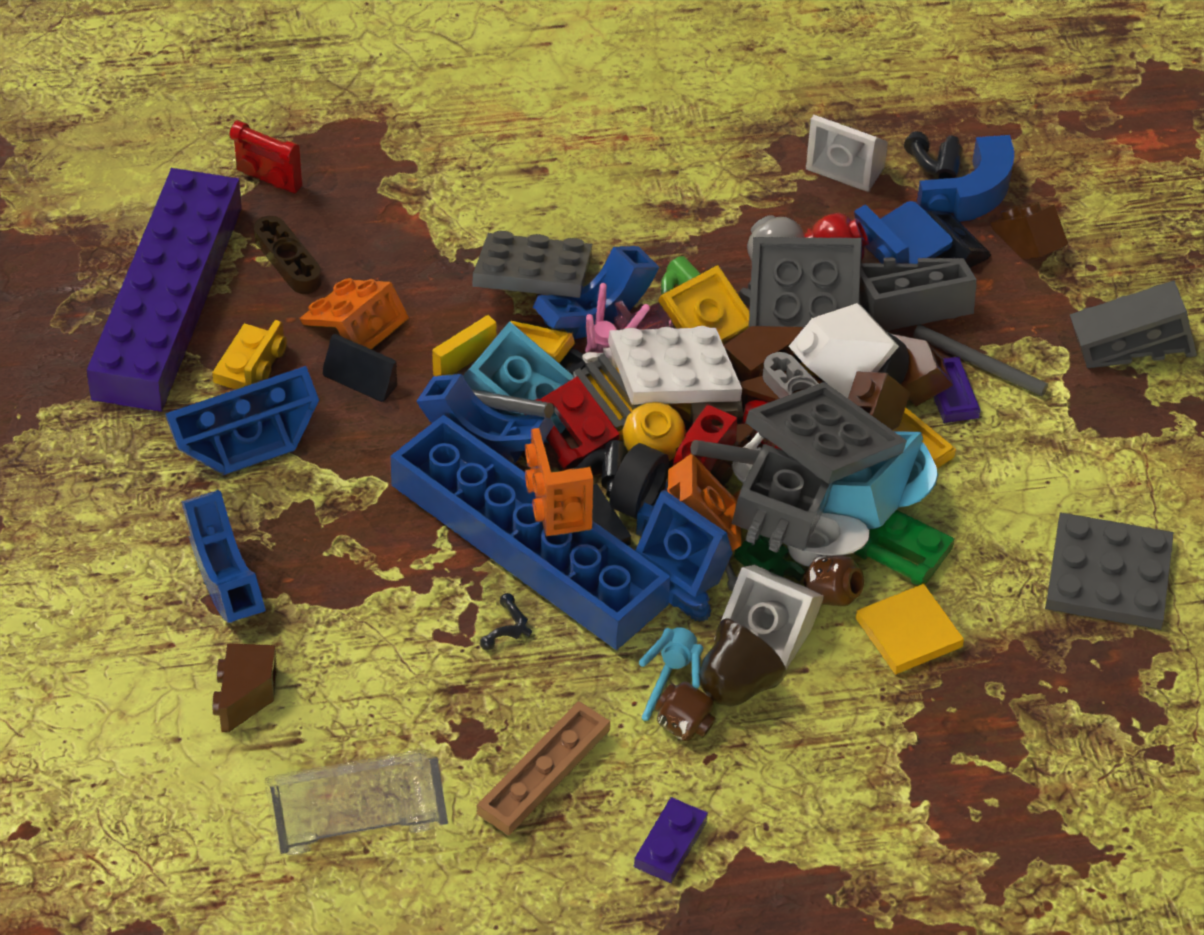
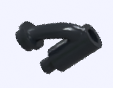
M919 131L909 134L904 142L905 150L909 154L914 155L919 165L927 173L934 176V180L958 178L963 148L959 144L957 136L950 135L946 138L945 142L940 144L936 161L927 153L930 147L927 135Z
M618 440L609 441L603 448L591 452L575 468L571 469L590 467L592 471L595 467L602 465L601 484L606 489V496L610 498L615 475L629 451L624 442Z

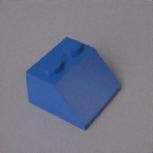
M665 490L660 492L635 550L670 575V581L693 597L719 584L732 555L727 532Z

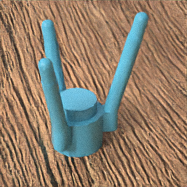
M665 628L661 638L640 659L639 665L645 667L661 651L665 663L643 712V721L650 719L672 669H680L691 662L692 686L694 688L700 687V657L704 648L702 645L697 644V638L690 630L685 628Z

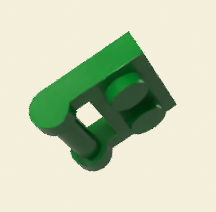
M895 510L881 527L869 530L867 543L863 548L854 552V555L864 560L869 557L910 578L911 583L916 586L926 585L953 549L955 538Z

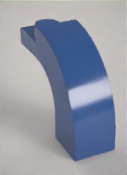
M1010 135L976 137L972 160L974 171L958 178L920 181L917 204L925 212L941 211L953 213L959 222L981 217L995 209L1005 198L1010 185L1014 162V148Z
M639 246L613 247L601 271L589 284L583 287L580 298L538 295L533 308L543 317V321L549 327L557 330L564 329L567 333H572L574 339L587 337L586 316L588 314L593 316L595 324L601 283L607 285L604 321L614 324L628 313L645 294L659 266Z
M462 374L433 376L416 401L431 423L444 414L511 463L518 461L523 451H525V444H531V429H540L544 444L545 438L554 426L551 418L534 415L512 416L493 410L473 393Z
M217 490L181 501L191 535L189 540L197 565L211 599L221 617L230 623L266 611L256 574L248 569L237 547L221 491Z

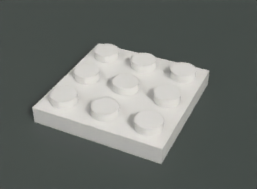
M706 326L679 329L661 327L659 329L640 330L625 328L623 330L609 331L608 344L632 405L648 402L671 404L735 402L741 400L742 387L716 328Z

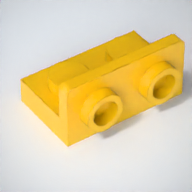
M274 320L269 330L244 323L212 372L213 383L236 390L268 379L272 364L277 357H282L286 349L287 338L283 334V322Z

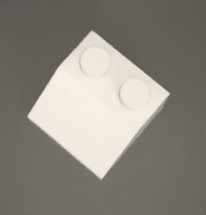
M813 115L810 122L806 170L869 192L885 167L888 142Z
M756 565L745 566L741 568L722 620L729 618L745 626L756 636L764 640L776 651L787 669L812 629L823 601V595Z

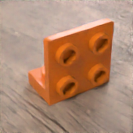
M352 278L344 279L335 284L333 292L325 298L313 302L309 306V311L300 317L303 325L336 327L340 336L369 349H373L409 319L392 282L375 281L374 279L363 281L353 280Z
M531 429V444H525L526 461L531 469L525 470V481L528 493H535L536 499L532 500L535 521H542L546 537L592 530L593 475L591 468L567 469L551 473L540 429Z

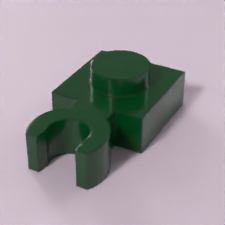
M760 535L754 544L745 540L735 550L733 557L743 566L756 565L781 577L792 575L799 582L803 579L805 573L803 567L796 562L785 560L789 550L783 544H781L777 553L769 550L770 538Z

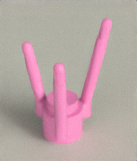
M601 283L599 287L595 324L591 314L586 316V353H603V348L610 347L608 344L609 331L617 330L614 324L604 321L607 291L605 283ZM644 304L626 328H636L649 311L650 306Z

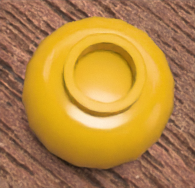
M648 402L634 408L627 416L623 427L624 445L628 451L636 444L641 443L667 454L669 461L674 459L676 449L680 446L686 434L685 424L680 414L669 405L660 402Z

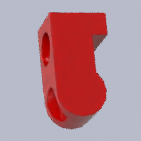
M707 404L685 434V438L676 452L674 465L691 454V444L694 440L732 446L737 440V417ZM712 419L720 421L723 424V428L721 429L713 425ZM694 455L709 472L717 461L714 458Z

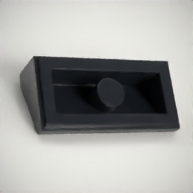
M926 212L952 237V247L938 255L940 258L964 259L969 268L990 258V251L950 212Z
M333 334L331 336L323 365V376L375 400L385 401L397 387L396 360L340 335Z

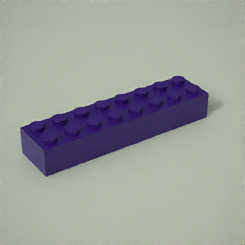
M177 168L170 169L87 367L91 400L159 412L163 411L242 210L239 178Z

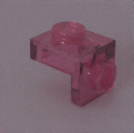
M619 301L615 303L618 316L613 319L617 330H623L637 312L631 314L624 303ZM657 303L650 306L649 311L636 329L674 327L671 318L662 306Z

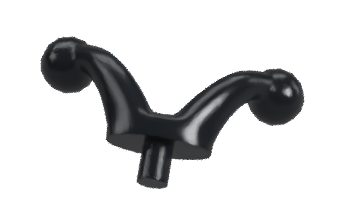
M510 593L503 594L499 602L501 606L509 610L515 625L499 627L488 635L483 636L480 639V646L486 651L494 648L497 637L510 636L518 639L521 633L527 637L532 633V630L525 626L528 618L514 604L515 598Z

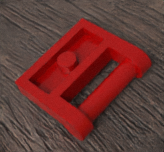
M236 120L233 123L229 137L234 141L236 169L248 176H253L277 188H282L295 194L302 187L299 145L291 141L284 143L250 129L249 124L240 120Z
M578 376L541 399H535L536 401L553 404L555 414L579 445V447L571 449L555 425L547 435L546 440L559 456L558 463L564 470L574 468L588 454L603 448L607 442L619 440L620 433Z

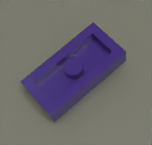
M670 797L635 856L634 867L672 883L705 827L708 812Z

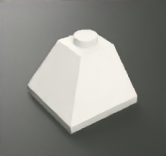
M858 303L812 318L789 345V348L806 367L846 398L849 396L857 371L878 372L899 347Z

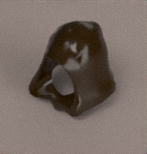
M726 618L718 625L714 645L703 658L699 673L700 686L703 692L711 697L715 703L731 707L742 704L762 691L777 687L785 678L786 667L776 651L764 640L756 636L745 626Z

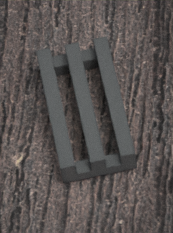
M603 353L598 356L595 362H588L582 370L578 368L573 371V378L579 377L617 431L623 429L625 420L631 411L599 370L602 369L632 410L642 404H631L621 375ZM591 375L604 391V394L623 416L621 420L617 418L587 378Z

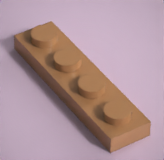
M578 701L477 804V815L509 836L610 731V720Z

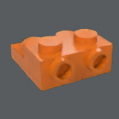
M690 454L668 470L667 492L727 532L732 551L740 547L741 527L731 524L737 500L693 454Z

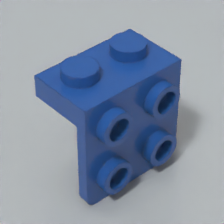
M914 201L906 202L882 218H879L866 204L854 211L855 219L857 218L860 221L868 237L869 244L865 245V247L880 263H884V258H895V264H918V258H935L952 247V237Z

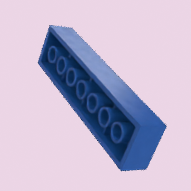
M444 414L390 456L391 484L394 488L616 651L669 605L670 575L594 521H592V530L546 537L542 521H535L532 500L536 499L534 492L528 493L525 472Z

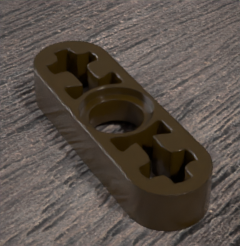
M277 216L259 218L254 224L255 243L292 290L301 294L316 291L321 285V270L317 261L281 218ZM283 251H293L296 253L291 258L279 256ZM300 267H301V272H302L301 275H299V272H298V269H299Z

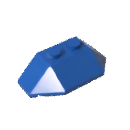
M304 366L165 414V417L179 451L215 471L227 475L295 451L319 402V398L308 369Z

